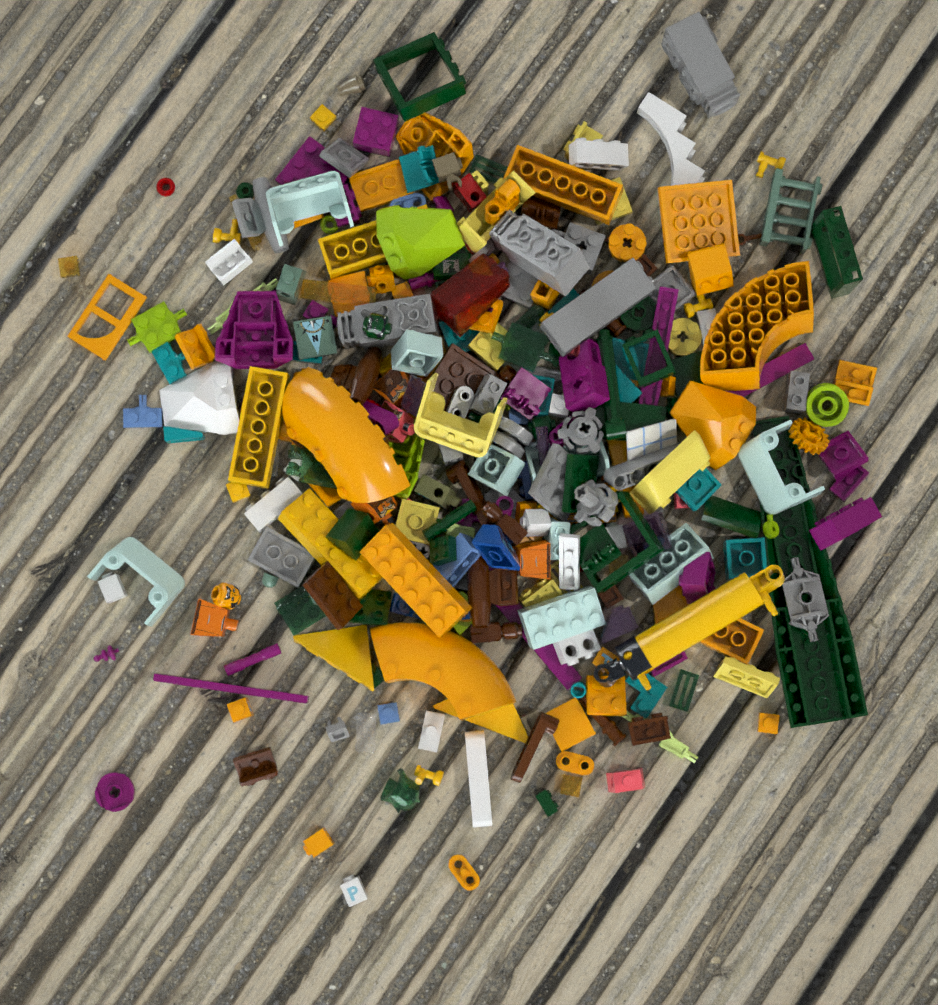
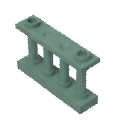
M776 168L772 177L759 245L767 247L770 241L776 240L800 245V254H804L807 249H810L812 244V238L809 237L817 195H820L822 191L821 177L817 176L812 184L787 179L785 176H782L784 169ZM788 186L812 191L810 202L783 197L782 194H779L780 187ZM784 204L808 209L807 219L779 215L776 212L777 205ZM780 222L805 227L803 238L775 233L772 230L773 223Z

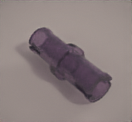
M548 426L535 427L537 445L535 446L538 449L539 466H542L549 452V447H551V443L548 440Z

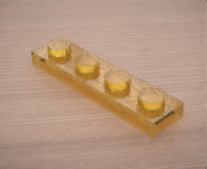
M303 279L300 298L364 305L375 303L377 289L369 286Z

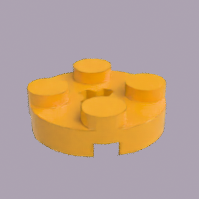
M631 223L616 227L611 232L608 240L610 254L620 262H627L632 258L635 261L643 255L647 245L643 231ZM624 239L632 241L630 248L628 246L623 247Z

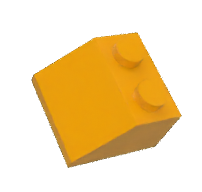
M724 243L687 252L691 285L697 296L734 287L732 268Z

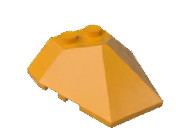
M426 112L405 121L395 136L404 155L417 151L419 146H425L426 148L432 145L434 146L436 158L454 152L456 158L460 157L462 162L461 176L474 157L472 142L461 130ZM447 181L421 190L433 201L434 197L443 195L449 189Z
M689 381L670 411L673 419H676L677 425L687 437L694 430L701 436L711 457L708 460L711 463L709 466L714 470L719 469L736 457L741 446L745 443L756 425V406L746 398L694 381Z

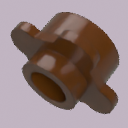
M510 365L500 367L501 378L505 382H511L517 371Z

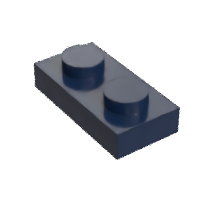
M523 461L526 464L518 476V479L521 478L522 486H519L520 496L524 497L525 501H532L533 497L528 494L531 488L528 462Z

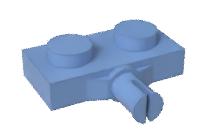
M139 395L138 407L123 409V428L163 427L162 408L148 407L147 395Z

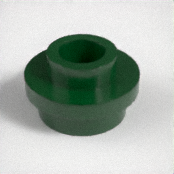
M248 182L241 183L236 189L238 198L253 199V185ZM243 189L249 190L247 194L242 193Z

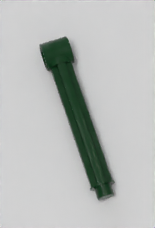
M600 330L596 342L600 349L602 365L605 366L610 400L605 402L607 439L626 438L625 419L622 418L613 337L610 336L609 330Z

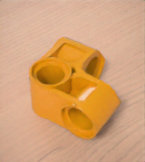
M508 179L495 191V197L486 204L484 218L488 224L495 225L508 210L513 211L518 206L520 188L515 181ZM495 211L497 212V214H491L489 212Z

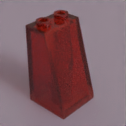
M484 253L431 292L436 315L459 337L463 336L510 287L509 273L504 268L501 269L492 257L489 258Z

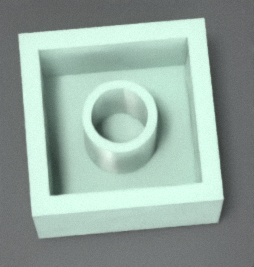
M406 330L391 349L392 370L425 377L429 375L443 358L442 337L414 330Z
M491 444L488 452L483 457L476 459L468 475L502 495L508 496L526 463L515 455Z

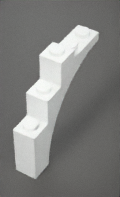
M648 92L638 107L637 114L651 124L666 146L672 172L671 186L703 183L705 178L702 176L705 170L689 161L696 152L694 150L696 143L680 134L687 124L685 122L686 115Z

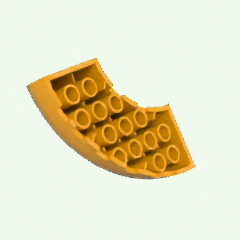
M809 261L791 263L783 268L767 271L761 277H756L746 283L737 293L735 292L725 302L724 307L713 319L704 340L700 360V377L705 385L725 391L760 389L761 372L771 353L779 345L795 336L813 333L814 308Z
M310 367L299 372L290 381L283 396L282 413L287 426V434L291 439L304 445L314 454L316 460L322 463L333 479L338 495L342 499L351 502L369 503L386 499L408 488L410 483L401 464L397 465L393 457L395 451L384 442L383 438L386 436L377 424L373 425L368 419L370 414L359 402L355 403L350 398L351 394L343 386L338 387L334 383V379L323 377L322 372Z
M415 622L391 623L370 628L373 645L385 682L417 681L436 688L451 702L460 720L517 703L508 681L495 662L474 643L459 634L449 631L447 634L438 637L427 624Z

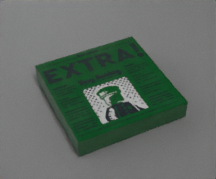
M465 246L433 267L434 280L472 278L471 263L468 261L471 258V253Z

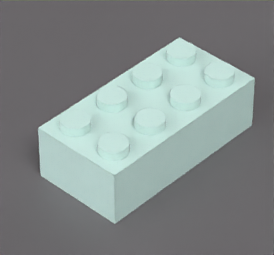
M687 523L668 536V548L665 547L664 551L628 575L652 605L679 585V576L683 575L686 565L705 552L711 553L709 547Z
M590 585L580 588L578 591L574 590L517 610L528 645L533 650L606 625L596 590Z

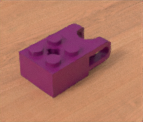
M592 339L583 341L580 344V352L577 357L570 353L564 357L559 356L566 409L572 412L586 411L588 407L594 409L610 400L605 366L602 365L600 349L595 341Z

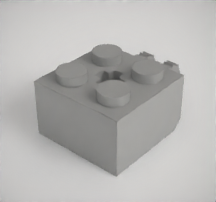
M571 222L566 233L551 229V231L577 247H584L582 253L590 267L586 274L591 275L606 235Z

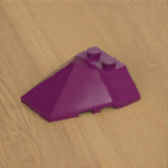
M237 291L227 320L224 321L223 329L216 340L215 360L235 369H249L250 366L276 369L293 360V340L276 291Z

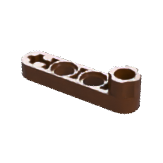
M461 460L446 469V475L452 484L460 482L468 499H471L477 508L475 513L481 525H493L482 515L481 506L486 501L475 479L468 475L470 472L468 465Z
M540 712L512 771L511 780L521 783L544 732L553 735L558 727V718Z

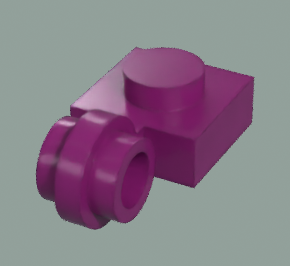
M312 300L302 316L305 319L325 317L329 309ZM330 314L334 330L335 327L338 328L337 318Z

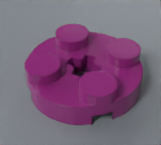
M113 772L104 775L99 780L95 789V798L98 804L111 812L126 809L134 800V784L123 773ZM114 786L116 789H120L117 798L115 795L110 794Z

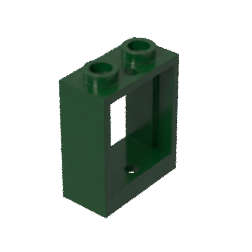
M648 329L642 333L643 336L638 338L632 336L622 344L641 389L676 374L658 329ZM656 337L668 367L641 378L629 348Z

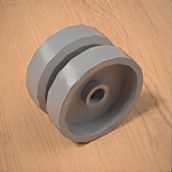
M502 416L498 431L491 444L521 459L525 452L521 445H529L534 437L516 422Z

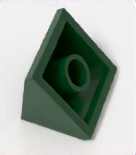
M348 508L326 535V538L354 560H357L361 555L360 551L379 530L368 513Z

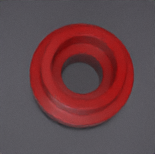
M162 178L157 182V192L164 197L171 196L175 191V183L170 178ZM169 185L168 190H163V187Z

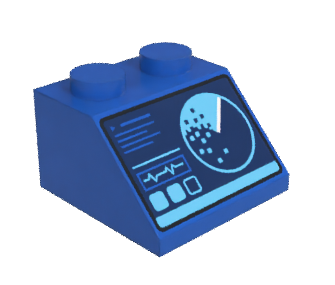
M483 524L472 540V543L489 567L519 571L521 567L516 551L502 533L501 528L497 525Z

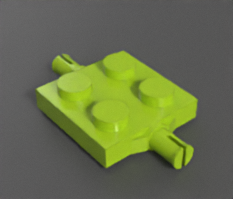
M164 301L131 319L136 328L137 335L127 339L129 345L133 346L141 341L145 344L149 353H151V351L166 342L175 340L174 336L181 332L178 320L187 316V313L183 308L173 314Z

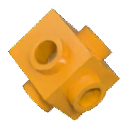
M377 265L369 268L370 276H367L368 287H372L373 294H383L396 290L394 275L389 265Z

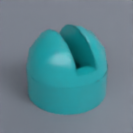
M575 682L571 686L572 696L582 698L586 694V686L582 682ZM574 686H575V687H579V688H583L584 690L582 691V690L574 689Z

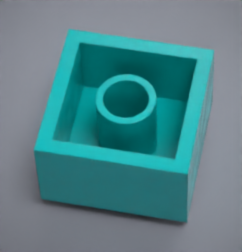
M765 537L723 541L726 580H732L744 572L748 577H751L767 567Z

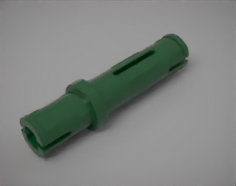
M470 499L442 519L438 518L434 524L422 530V533L427 541H430L438 534L447 532L449 527L476 511L477 508Z

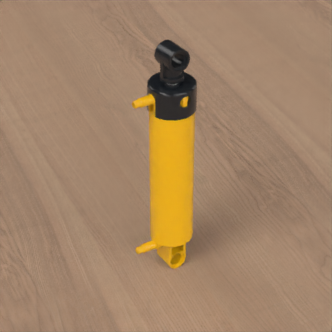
M770 565L751 577H748L744 572L637 636L624 641L615 647L620 660L618 661L615 658L606 664L598 665L594 670V678L601 686L611 687L615 684L616 680L625 676V671H627L632 680L636 681L639 679L642 686L646 690H650L651 685L646 674L764 604L772 616L778 615L768 593L784 583L785 576L782 569L778 565ZM773 573L780 574L777 579L770 578ZM609 672V676L606 679H601L603 673Z

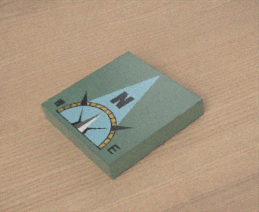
M331 316L293 322L299 360L337 354Z

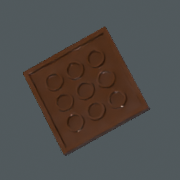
M453 343L450 344L432 375L434 373L439 374L433 392L439 393L444 397V411L447 410L453 393L458 387L467 386L472 389L475 395L486 374H491L504 381L498 373ZM506 382L507 385H506L504 391L507 389V387L509 386V384H510L511 382H509V383ZM426 385L411 407L417 413ZM466 392L462 394L463 399L467 398ZM456 410L454 412V415L459 416V410ZM468 410V413H467L465 419H468V420L472 421L471 419L468 418V415H469V413L471 412V410Z

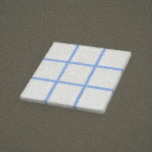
M676 419L627 431V461L677 444Z

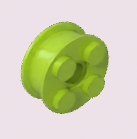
M821 383L809 390L806 414L814 423L823 427H831L839 424L846 417L849 410V401L844 391L838 386L831 383ZM830 400L831 407L826 410L822 409V403Z

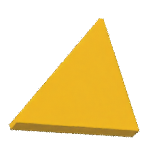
M367 625L293 636L295 643L304 646L309 652L326 660L328 664L338 670L340 669L359 684L362 683L370 691H374Z
M448 699L433 705L434 709L458 717L455 708ZM514 704L465 719L468 722L526 743L528 739Z

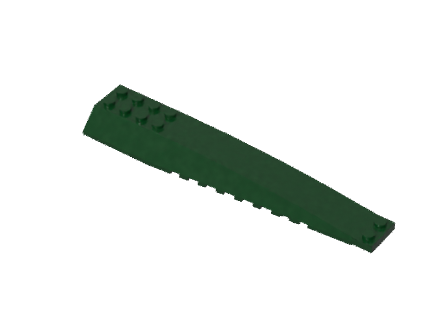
M789 416L756 421V425L752 430L753 438L764 431L789 421ZM785 430L777 434L779 438L778 445L768 452L784 485L798 483L803 487L805 493H809L811 491L806 480V473L798 445L792 443L794 439L789 438L791 433ZM811 498L773 515V521L779 526V534L773 539L765 537L767 567L778 565L786 578L793 573L790 559L798 557L800 567L803 570L819 574L829 614L815 629L818 641L810 642L806 629L789 625L791 620L783 586L781 585L769 593L778 612V615L772 616L776 657L790 728L868 715L853 637L843 609L841 595H839L831 560L829 559L827 549L825 548L820 551L809 531L816 527L814 523L818 521L816 508ZM760 503V513L763 531V524L767 522L768 514L764 511ZM773 573L770 578L777 579L780 574ZM803 593L801 595L803 602L809 603L811 601L808 594Z

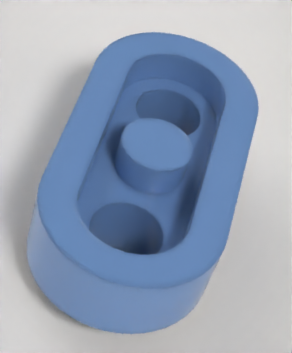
M413 193L394 199L389 207L393 205L403 208L415 207L413 203L416 201L420 202L419 206L426 204V199L420 193Z

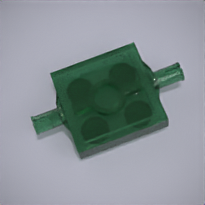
M511 322L505 335L495 331L492 334L491 339L501 342L498 359L531 372L535 371L540 359L550 363L553 361L554 355L544 352V344L547 336L514 322Z

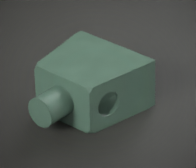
M284 264L276 288L280 301L296 305L307 271Z

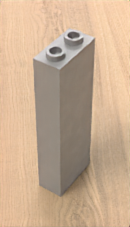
M634 258L630 259L541 323L540 328L562 357L654 292L656 289L655 282L650 276L645 274L644 268L639 261H635Z

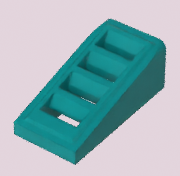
M163 426L164 440L168 444L205 439V435L202 432Z

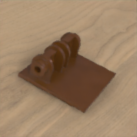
M531 196L523 203L521 216L524 213L545 227L557 229L561 207Z

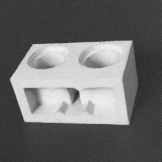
M593 629L553 643L561 665L565 663L568 666L579 663L578 658L583 656L585 659L596 656V651L601 650ZM584 640L589 643L588 650L583 647ZM566 647L571 648V657L566 654Z

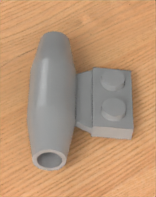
M267 177L257 178L252 181L255 200L243 198L232 201L242 237H255L264 232L274 253L285 252L289 249L287 234H281L283 246H279L266 198V192L272 187Z

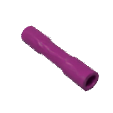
M278 643L262 649L260 652L226 664L224 669L227 675L230 676L244 670L246 667L280 655L282 652Z

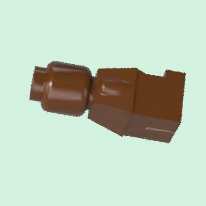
M488 500L481 506L482 515L490 523L501 528L502 533L510 541L512 547L517 546L528 534L517 520L507 514L503 515L502 509L496 503H491Z
M489 622V627L481 629L473 628V624L470 625L472 643H489L500 641L501 638L509 640L523 636L522 624L517 622H504L503 624Z

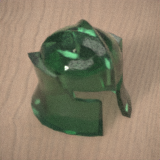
M402 768L397 770L400 775L398 781L396 782L389 778L380 796L381 801L391 803L398 813L400 810H412L416 803L420 802V785H417L415 781L410 779Z

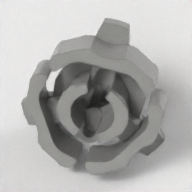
M588 407L586 411L573 412L571 418L567 417L561 429L557 431L558 438L563 439V444L569 451L573 450L574 446L569 442L568 438L576 445L588 446L584 449L577 448V454H585L590 451L595 454L601 449L599 444L604 433L599 431L598 438L595 441L597 429L600 430L602 428V423L595 416V409ZM576 418L570 423L569 428L567 429L568 422L571 419ZM581 427L585 428L586 434L584 431L580 432Z
M589 480L575 489V499L580 502L576 506L577 513L574 517L576 521L581 523L585 520L591 526H601L602 522L596 517H599L604 522H608L615 513V507L618 504V496L606 484H595L593 480Z

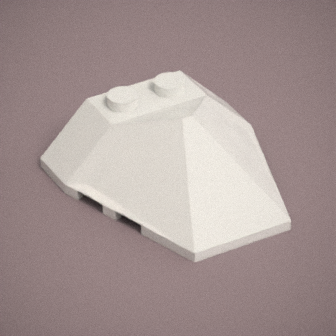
M214 361L160 389L164 426L205 433H218L220 435L237 433L240 413L237 410L234 391L233 367Z

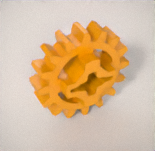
M805 417L803 420L801 418L795 420L788 430L791 433L789 438L794 439L792 443L797 444L798 449L803 448L805 453L810 451L812 455L815 453L819 455L821 452H824L830 442L827 439L829 435L824 434L825 429L821 428L820 425L814 424L812 420L808 421Z

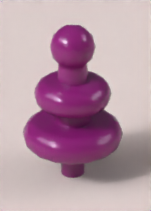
M108 645L107 652L103 649L101 654L95 655L93 659L95 662H99L101 659L108 661L109 657L112 660H116L115 653L119 652V649H113L111 645Z

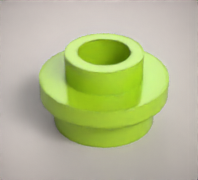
M331 215L322 218L320 227L324 233L333 234L339 229L335 218ZM329 222L333 223L331 228H328L326 225Z

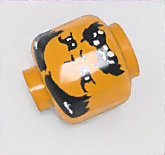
M221 582L213 588L211 593L213 603L225 609L231 610L241 601L239 588L228 583Z

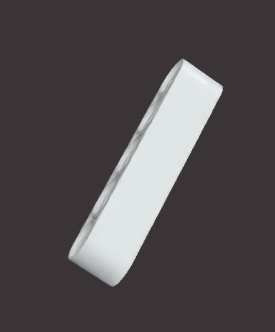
M484 730L465 732L473 828L492 826Z

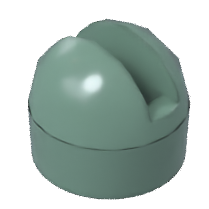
M264 573L262 578L263 585L272 588L277 584L279 577Z

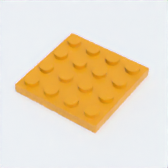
M732 180L658 187L666 264L687 262V252L722 243L725 244L728 257L740 256Z

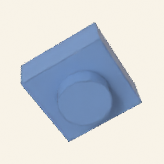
M397 702L377 705L380 724L400 721Z

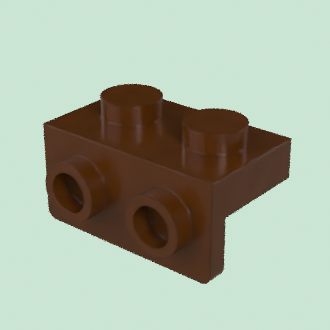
M661 712L651 714L650 719H643V716L632 718V722H628L632 746L671 739L667 721L668 716H663Z
M271 747L233 758L241 787L254 785L256 782L264 779L270 780L278 775V767Z

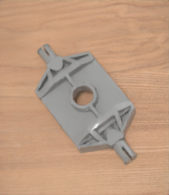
M792 558L790 560L793 573L786 577L782 584L791 620L789 625L806 629L810 642L818 641L815 630L817 625L829 616L819 574L803 570L800 567L799 558ZM803 593L810 596L811 601L809 603L802 601L801 595Z

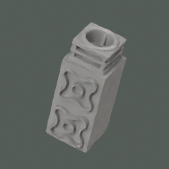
M697 12L667 27L661 45L664 52L668 55L674 69L677 68L680 74L679 79L686 88L690 100L695 101L696 105L701 104L708 118L720 115L734 107L740 97V93H738L733 82L735 76L717 45V38L710 29L706 17Z
M508 210L489 232L496 247L500 251L502 250L503 253H506L510 262L565 297L590 268L579 247L524 213L522 216H517L516 213Z
M431 294L354 306L355 310H351L349 313L347 311H344L343 314L341 312L337 313L338 334L342 346L346 349L359 346L368 350L370 347L393 346L406 330H414L440 337L435 302ZM370 313L388 316L389 323H392L391 334L386 335L383 340L367 337L362 330L365 316H369Z

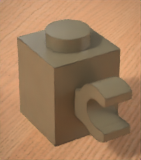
M453 152L432 160L439 183L447 181L450 191H452L451 184L453 182H457L459 187H462V181L459 178L461 176L460 169L463 168L460 157L456 158Z

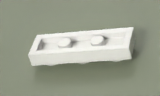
M561 533L559 536V589L578 591L580 588V535Z

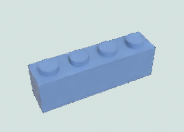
M463 533L456 536L457 560L440 566L433 565L453 587L481 556L472 543L473 537Z

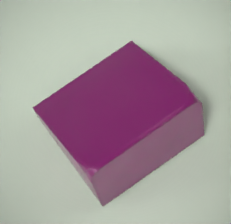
M445 196L433 198V204L437 209H450L452 213L454 212L452 205Z

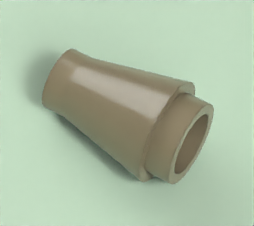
M354 75L338 85L337 89L340 96L362 93L366 86L361 75Z

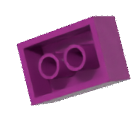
M861 497L852 502V504L850 503L839 509V512L837 510L815 522L816 527L809 531L821 551L880 519L882 515L871 497L865 500Z

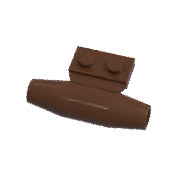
M370 347L359 361L357 367L352 364L334 366L330 377L334 379V383L338 387L343 386L351 394L350 398L355 403L359 402L363 406L371 395L380 373L382 351L377 347Z
M480 556L467 571L468 604L472 607L470 615L473 628L478 629L489 627L492 603L498 606L519 605L517 570L495 568L490 571L487 562Z

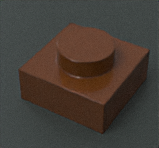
M615 585L604 593H597L606 609L624 599Z

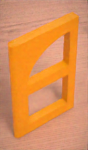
M108 273L67 337L106 361L132 322L131 319L135 317L147 297ZM110 284L134 298L121 320L96 306ZM91 312L115 326L111 333L100 338H87L78 335Z

